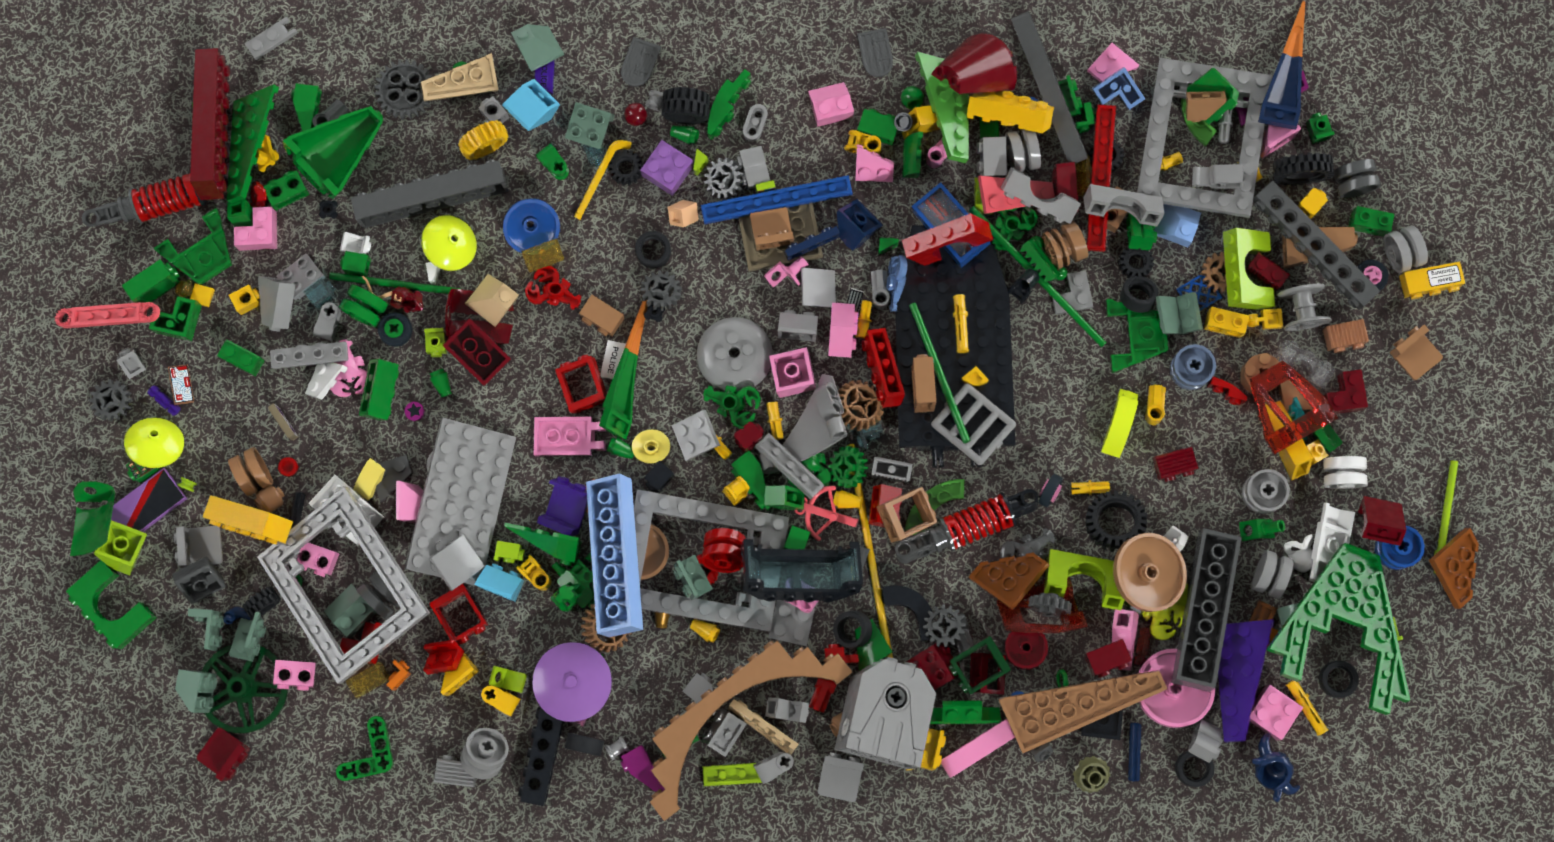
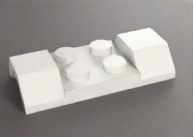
M1329 503L1323 504L1321 519L1317 523L1311 555V560L1313 561L1309 581L1315 582L1343 543H1350L1355 512L1331 507Z

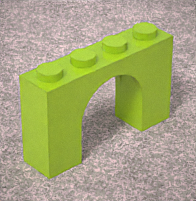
M1233 228L1224 231L1223 244L1228 307L1254 310L1275 307L1274 288L1255 285L1248 278L1245 271V257L1247 254L1256 255L1258 252L1262 254L1271 251L1270 232L1243 228Z
M1050 549L1047 558L1050 566L1045 573L1044 593H1055L1064 598L1068 577L1076 574L1088 575L1097 580L1102 587V607L1116 610L1122 609L1125 600L1119 593L1114 581V561Z

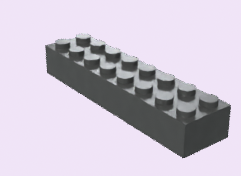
M492 159L482 165L472 164L467 166L466 169H452L447 174H433L427 179L417 178L407 184L397 183L392 188H378L368 194L365 192L358 193L355 197L351 198L355 219L364 229L509 192L500 161Z
M1205 528L1198 533L1171 683L1208 692L1216 687L1242 537Z

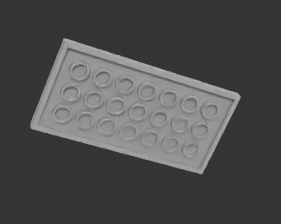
M441 418L404 569L442 578L429 558L461 535L465 536L477 556L486 566L516 437ZM484 567L464 583L476 586L474 584Z

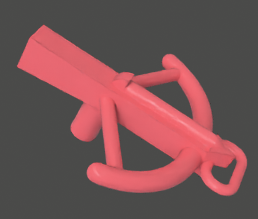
M836 486L823 487L809 502L804 497V510L802 512L794 510L798 515L805 513L806 528L817 541L821 540V537L818 535L833 521L857 527L859 519L836 512L832 490H836ZM828 491L832 511L814 505L815 500L824 492ZM811 513L830 519L816 533L811 526Z

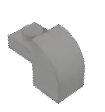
M768 697L765 717L806 723L809 714V703Z

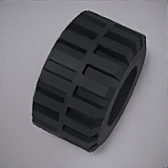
M690 87L667 89L663 92L661 115L671 122L680 124L703 123L708 120L710 95L702 90Z

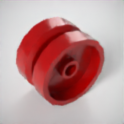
M729 528L709 530L704 536L703 565L712 571L731 573L742 569L744 563L740 548L743 539H746L744 534Z

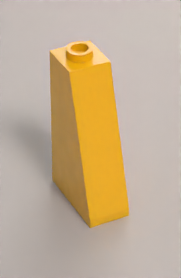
M1281 400L1267 403L1262 409L1261 416L1291 481L1308 474L1313 457Z

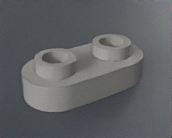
M755 104L748 112L743 127V135L748 141H756L761 137L768 117L765 106ZM761 113L762 116L760 118L755 117V114ZM755 130L756 133L754 135L749 134V131Z

